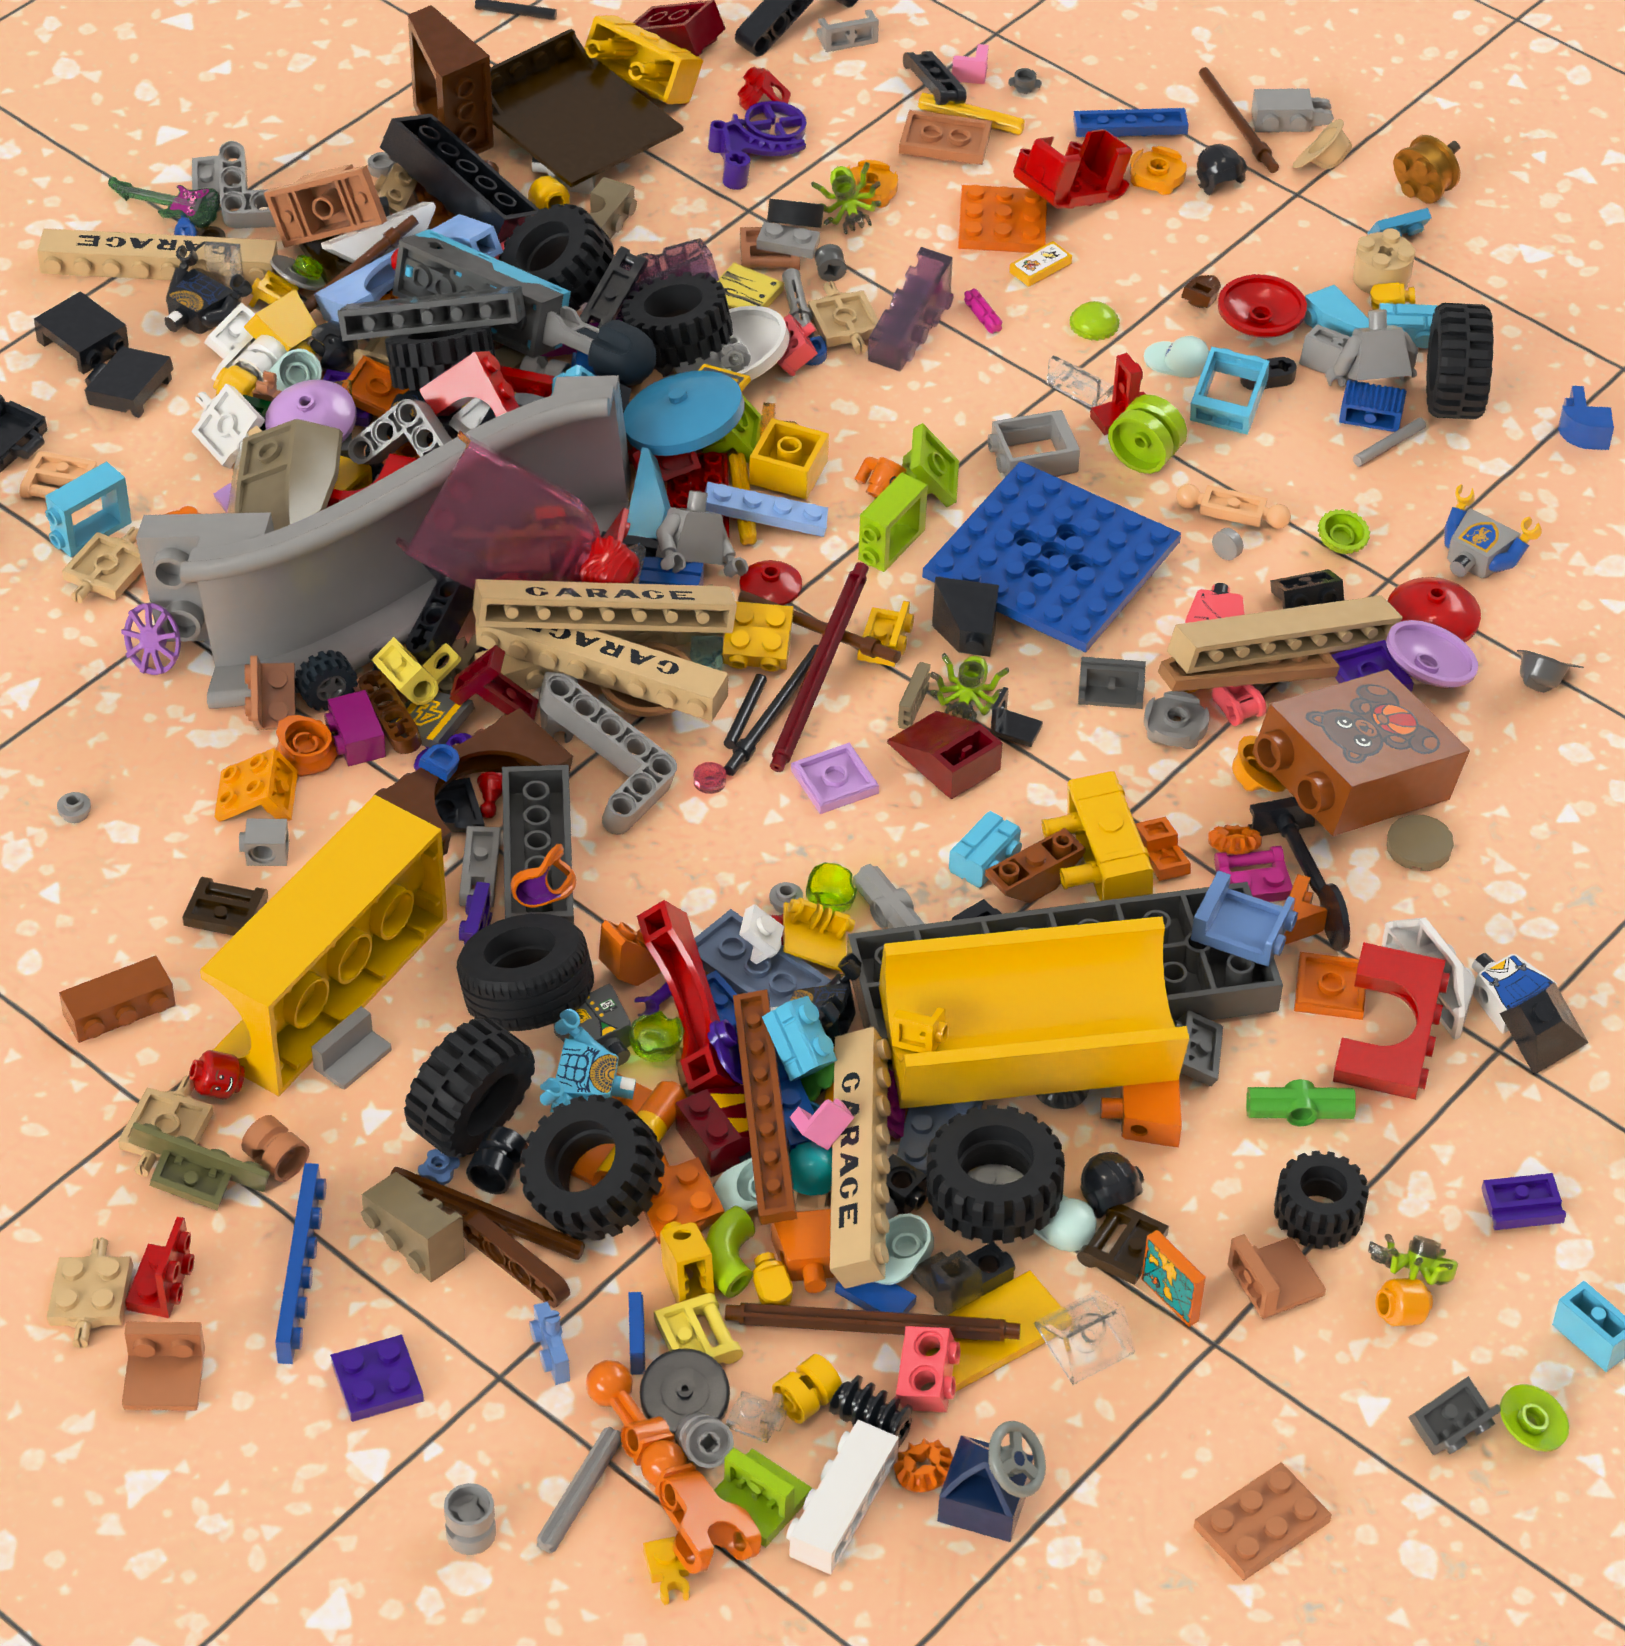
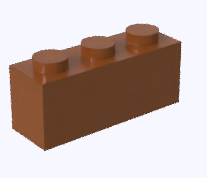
M157 955L59 992L63 1016L78 1043L90 1038H96L103 1033L129 1025L134 1021L176 1006L173 984Z

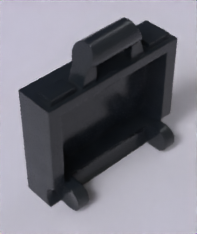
M122 346L107 364L99 363L86 377L85 383L87 387L85 388V394L88 404L125 413L130 410L135 417H141L144 413V403L161 383L167 385L172 380L171 372L174 368L171 357Z
M0 395V473L16 458L28 459L45 444L42 435L48 431L45 416L11 400L5 402L2 395Z

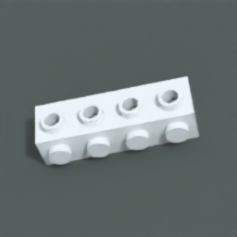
M857 1420L851 1432L845 1431L837 1448L839 1453L834 1461L829 1459L826 1462L821 1473L820 1480L822 1482L818 1489L812 1488L804 1502V1513L800 1519L794 1518L788 1528L786 1539L790 1540L789 1557L830 1575L832 1574L898 1458V1436L860 1420Z

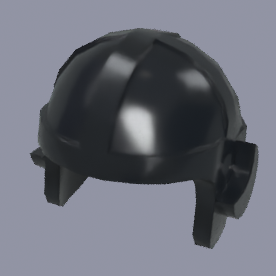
M1213 144L1206 147L1198 156L1196 173L1201 181L1198 185L1204 189L1207 195H1211L1215 187L1221 182L1236 180L1238 183H1242L1245 181V173L1247 172L1246 162L1230 146Z
M329 319L327 323L318 325L312 330L311 336L314 340L310 343V347L322 357L320 361L322 371L326 372L327 369L343 371L354 362L353 352L358 348L357 340L342 341L339 322Z
M1103 1152L1093 1156L1086 1163L1082 1170L1080 1189L1093 1209L1095 1216L1099 1219L1105 1215L1110 1207L1131 1202L1136 1196L1143 1193L1142 1183L1144 1182V1177L1137 1166L1134 1167L1128 1159L1119 1153Z

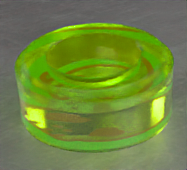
M305 255L297 256L293 264L296 272L311 280H319L324 270L318 261Z

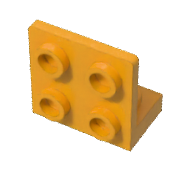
M275 747L226 767L221 771L214 817L221 822L262 805L264 810L275 819L292 820L298 770Z

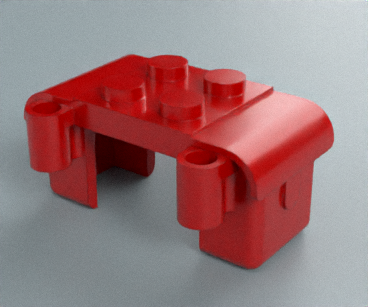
M1104 129L1088 131L1083 144L1075 141L1069 142L1065 156L1051 146L1054 140L1053 136L1038 138L1034 141L1031 150L1027 148L1020 149L1013 169L1014 177L1056 208L1073 209L1078 206H1092L1093 204L1118 199L1125 194L1130 184L1123 177L1132 155V149Z

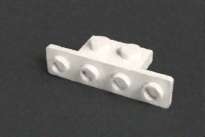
M242 303L209 334L204 342L223 358V361L218 365L211 377L214 381L224 367L228 369L232 366L233 362L256 340L244 328L255 313Z

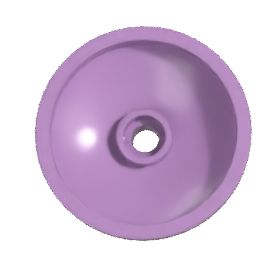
M327 380L302 381L286 388L274 398L266 412L265 428L267 430L294 419H301L340 429L343 432V442L355 426L357 418L356 406L350 393L337 383Z
M1415 620L1401 621L1393 625L1387 635L1386 644L1393 660L1408 675L1422 683L1443 688L1459 687L1470 683L1478 671V661L1470 647L1459 637L1437 625Z

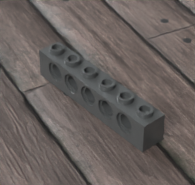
M521 285L347 304L337 311L342 341L518 323L526 316Z

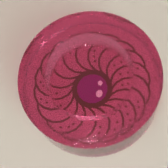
M705 762L698 765L693 773L695 788L706 794L720 792L726 785V770L715 762Z

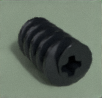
M857 1375L851 1382H844L832 1397L829 1412L833 1415L839 1414L840 1419L845 1422L851 1421L853 1427L857 1420H860L898 1436L899 1448L910 1430L912 1418L910 1417L913 1407L908 1404L901 1411H898L900 1399L897 1397L893 1398L888 1404L885 1403L888 1392L884 1389L876 1397L873 1396L875 1384L872 1382L867 1384L864 1389H861L863 1377Z

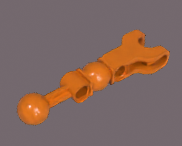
M604 1360L595 1364L587 1374L586 1389L588 1395L600 1406L613 1407L623 1422L624 1426L621 1430L623 1449L629 1457L634 1459L633 1462L636 1466L641 1465L640 1468L645 1480L656 1487L654 1493L659 1497L663 1509L677 1529L673 1551L685 1569L691 1574L706 1571L713 1557V1545L725 1548L737 1560L756 1557L761 1548L762 1537L749 1513L739 1505L719 1498L701 1472L696 1471L695 1465L693 1463L688 1464V1458L682 1447L673 1441L675 1436L670 1432L667 1422L662 1417L646 1419L630 1395L632 1393L633 1379L629 1369L619 1361Z

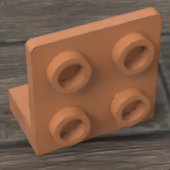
M257 655L250 656V664H245L244 668L245 684H248V689H251V697H245L246 717H248L249 721L253 722L257 730H277L280 720L289 715H296L295 663H261Z
M1245 1234L1231 1239L1227 1265L1262 1319L1325 1295V1286L1293 1238L1289 1237L1259 1249L1257 1246L1251 1245Z
M126 1321L124 1335L128 1360L122 1397L123 1409L197 1410L205 1353L201 1322Z

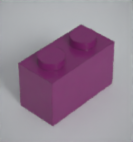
M366 690L328 699L329 713L324 714L325 723L330 732L335 733L333 740L337 754L344 755L348 767L386 757L384 733Z

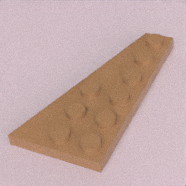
M1322 653L1187 674L1176 660L1171 657L1161 661L1158 673L1172 692H1182L1195 689L1237 687L1240 685L1336 677L1340 666L1330 653Z

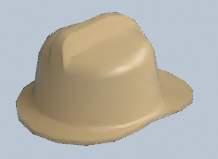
M1337 119L1330 123L1316 140L1295 159L1292 167L1295 169L1301 168L1310 162L1323 169L1337 167L1352 149V142L1342 130L1344 121Z

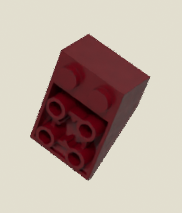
M940 711L933 712L887 740V744L950 799L955 798L1001 770L1003 743L980 723Z

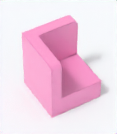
M978 44L976 57H953L952 74L959 82L985 84L989 45Z
M836 1098L833 1102L826 1099L813 1115L798 1107L790 1116V1119L803 1136L828 1150L854 1119V1116L845 1104Z

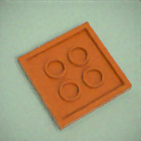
M962 185L958 249L1031 253L1043 247L1046 240L1047 201L1029 188Z

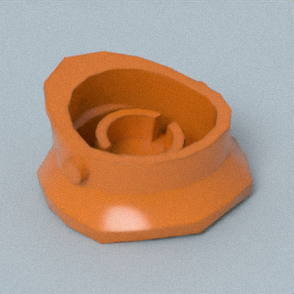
M289 715L278 722L276 734L279 741L276 749L298 770V776L326 771L339 756L334 745L333 736L321 720L301 715Z

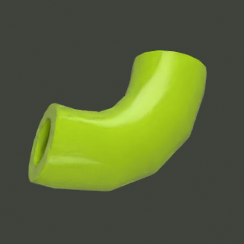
M736 1205L725 1211L713 1223L705 1240L712 1253L714 1284L727 1298H733L741 1293L753 1276L752 1271L740 1258L739 1250L747 1240L755 1235V1226L746 1211Z

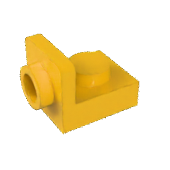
M268 270L263 280L257 277L253 283L251 292L253 297L248 305L254 308L258 299L272 304L294 289L298 291L299 287Z
M938 1007L931 1017L900 1009L893 1015L892 1046L919 1053L934 1052L940 1043H945L948 1037L949 1023L945 1022V1009Z

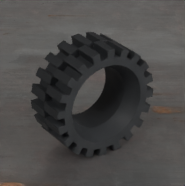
M683 272L682 276L676 277V274L673 273L668 274V278L661 280L660 277L652 279L653 284L643 283L638 286L639 292L632 291L629 294V299L624 300V308H622L624 322L640 329L652 340L656 349V366L659 368H664L666 364H671L672 368L680 367V363L683 362L692 365L696 363L695 359L700 357L706 360L711 357L710 352L718 353L721 351V344L727 345L730 341L729 336L733 335V325L723 285L712 276L706 279L703 273H697L695 277L691 275V272Z
M491 326L397 335L385 339L392 386L401 390L408 388L409 390H417L424 387L473 352L490 351L496 357Z

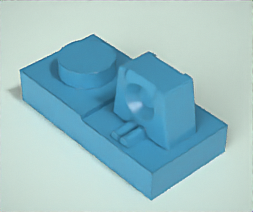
M1424 208L1379 220L1367 233L1369 235L1391 228L1398 230L1400 236L1405 233L1408 236H1413L1421 233L1432 217L1429 209Z

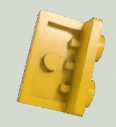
M903 601L900 612L872 607L862 637L871 636L881 641L882 645L901 652V655H904L907 645L905 633H911L914 623V614L909 613L910 602ZM858 649L857 660L895 667L896 663L878 656L871 658L861 654L860 649Z

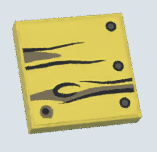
M735 262L717 280V282H721L729 308L743 306H762L768 308L784 291V282Z

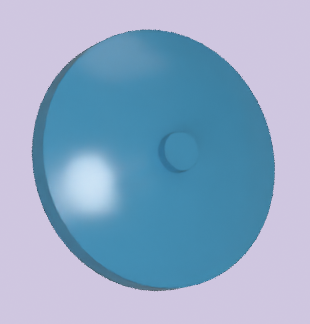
M689 371L663 378L640 391L625 408L623 415L626 437L634 448L639 451L642 450V447L648 448L653 455H679L702 449L727 435L740 421L745 407L741 389L734 379L715 371Z

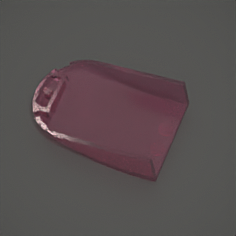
M459 431L457 437L466 444L465 449L411 542L409 543L398 537L396 544L406 555L475 590L476 579L581 582L580 569L589 558L593 541L597 537L601 538L598 524L590 509L570 491L466 433Z

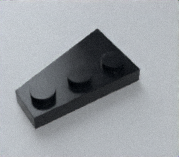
M470 777L453 780L438 793L435 798V806L441 820L451 832L466 833L467 826L485 827Z

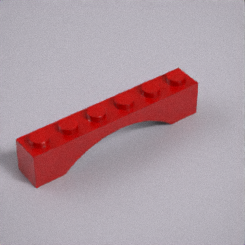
M663 900L639 914L637 920L644 943L661 970L678 1010L683 1034V1053L680 1062L688 1089L696 1094L708 1088L740 1086L723 1068L717 1051L708 1039L710 1023L715 1020L720 1021L687 913Z

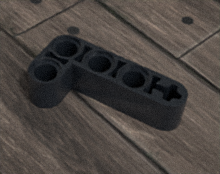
M435 545L428 549L423 556V565L437 582L406 641V648L421 665L443 644L447 643L452 647L473 606L476 579L486 580L487 578L485 568L467 549ZM447 655L439 659L436 668L442 665Z

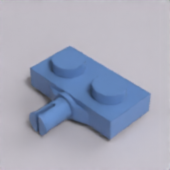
M547 1301L534 1305V1320L529 1321V1327L534 1343L540 1342L543 1348L539 1353L544 1372L551 1371L555 1385L570 1381L569 1358L561 1338L560 1314L555 1310H551Z

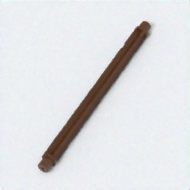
M742 1302L740 1305L726 1304L725 1321L739 1322L740 1325L905 1335L906 1326L950 1328L955 1339L1005 1342V1339L1020 1340L1021 1323L1006 1322V1319Z

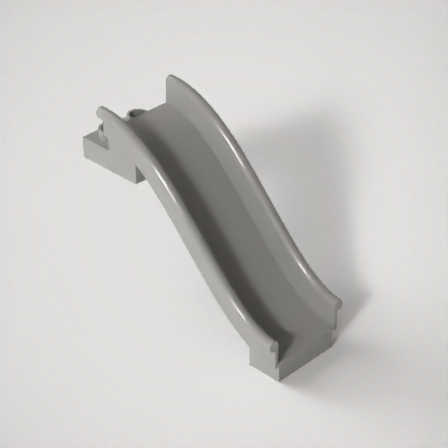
M619 376L556 377L552 396L531 402L485 422L350 497L275 531L271 512L143 515L136 540L150 603L162 606L173 616L180 632L181 642L210 641L215 668L207 692L208 708L245 706V697H251V689H248V684H245L244 674L245 664H250V656L257 655L261 663H295L296 674L297 670L302 669L300 665L303 661L307 663L309 661L308 657L311 655L316 657L320 651H324L327 654L328 650H333L335 653L337 651L341 652L353 669L356 670L372 662L369 658L370 652L375 648L384 647L393 637L402 645L406 644L407 638L437 582L423 565L422 559L428 549L435 545L467 549L485 568L484 541L453 540L451 530H459V525L474 524L478 525V530H489L492 524L510 525V529H522L523 524H531L530 515L532 507L564 502L566 511L565 524H573V526H578L600 537L602 531L609 529L622 508L628 509L629 507L628 494L631 484V471ZM487 572L486 580L493 579L505 572ZM152 609L154 622L156 623L162 612ZM166 619L162 625L165 633L174 632L170 621ZM171 638L167 639V642H176V640Z

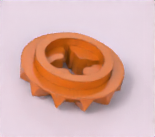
M1225 825L1224 827H1215L1214 830L1209 832L1208 843L1220 852L1238 855L1247 854L1260 848L1262 837L1260 832L1252 830L1249 826Z
M923 1438L921 1444L915 1446L909 1443L908 1449L905 1452H898V1461L893 1465L897 1481L909 1491H932L944 1484L953 1455L950 1448L944 1447L939 1439L931 1443ZM928 1458L931 1465H922L920 1469H918L916 1463L925 1462Z

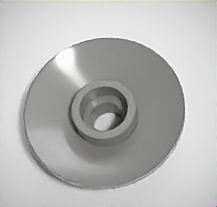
M282 255L272 257L270 263L274 270L283 279L299 287V289L320 290L325 286L324 279L302 262ZM294 265L308 268L317 275L318 279H310L301 275L295 270ZM299 268L300 272H305L303 273L304 275L311 278L315 277L314 274L310 271L306 272V269L301 270Z

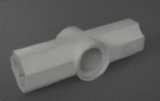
M871 863L861 867L859 872L853 876V885L870 905L871 915L880 928L888 927L890 929L924 924L915 913L913 902L907 891L903 888L896 889L878 866H872Z

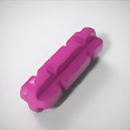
M977 289L967 290L964 293V302L971 308L972 312L989 333L999 332L1002 329L1001 325L1003 323L1000 317L995 314L996 312Z

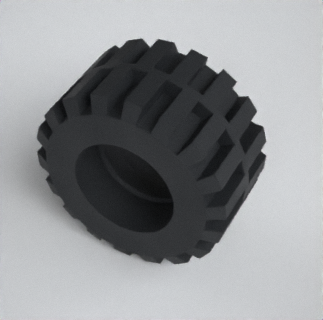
M1312 1151V1154L1309 1156L1306 1153L1299 1154L1297 1160L1291 1159L1287 1162L1286 1168H1282L1279 1176L1274 1203L1275 1218L1279 1219V1227L1281 1230H1288V1237L1300 1239L1299 1244L1304 1246L1310 1243L1314 1244L1317 1249H1323V1245H1328L1330 1248L1338 1247L1339 1241L1346 1244L1351 1241L1352 1235L1356 1236L1358 1234L1360 1226L1363 1224L1369 1194V1187L1366 1186L1367 1179L1365 1175L1360 1174V1168L1356 1164L1350 1165L1349 1159L1344 1156L1341 1158L1335 1157L1334 1152L1328 1151L1327 1154H1321L1320 1151ZM1322 1196L1332 1200L1333 1203H1320L1309 1197Z

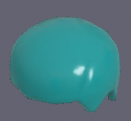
M803 1142L796 1145L789 1154L793 1189L798 1193L809 1196L823 1195L831 1191L832 1147L826 1150L814 1142Z

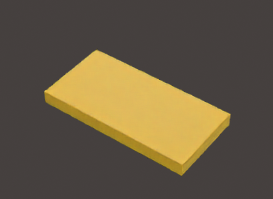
M1031 1270L946 1315L1006 1319V1322L1021 1323L1020 1340L1005 1339V1342L955 1339V1342L960 1344V1361L958 1365L953 1366L952 1373L956 1382L955 1392L1072 1328L1073 1320ZM931 1349L925 1356H933L940 1349Z

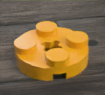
M1154 146L1152 151L1144 153L1143 149H1141L1131 157L1130 181L1136 187H1143L1148 190L1157 191L1162 195H1169L1173 192L1174 188L1184 182L1187 164L1182 161V155L1171 148Z
M858 161V166L850 169L855 178L856 186L860 183L861 171L864 165L870 166L866 174V185L859 190V193H868L873 186L876 188L873 198L858 199V201L869 205L875 201L877 203L876 207H886L889 204V200L896 195L898 190L897 173L891 172L890 166L881 161Z

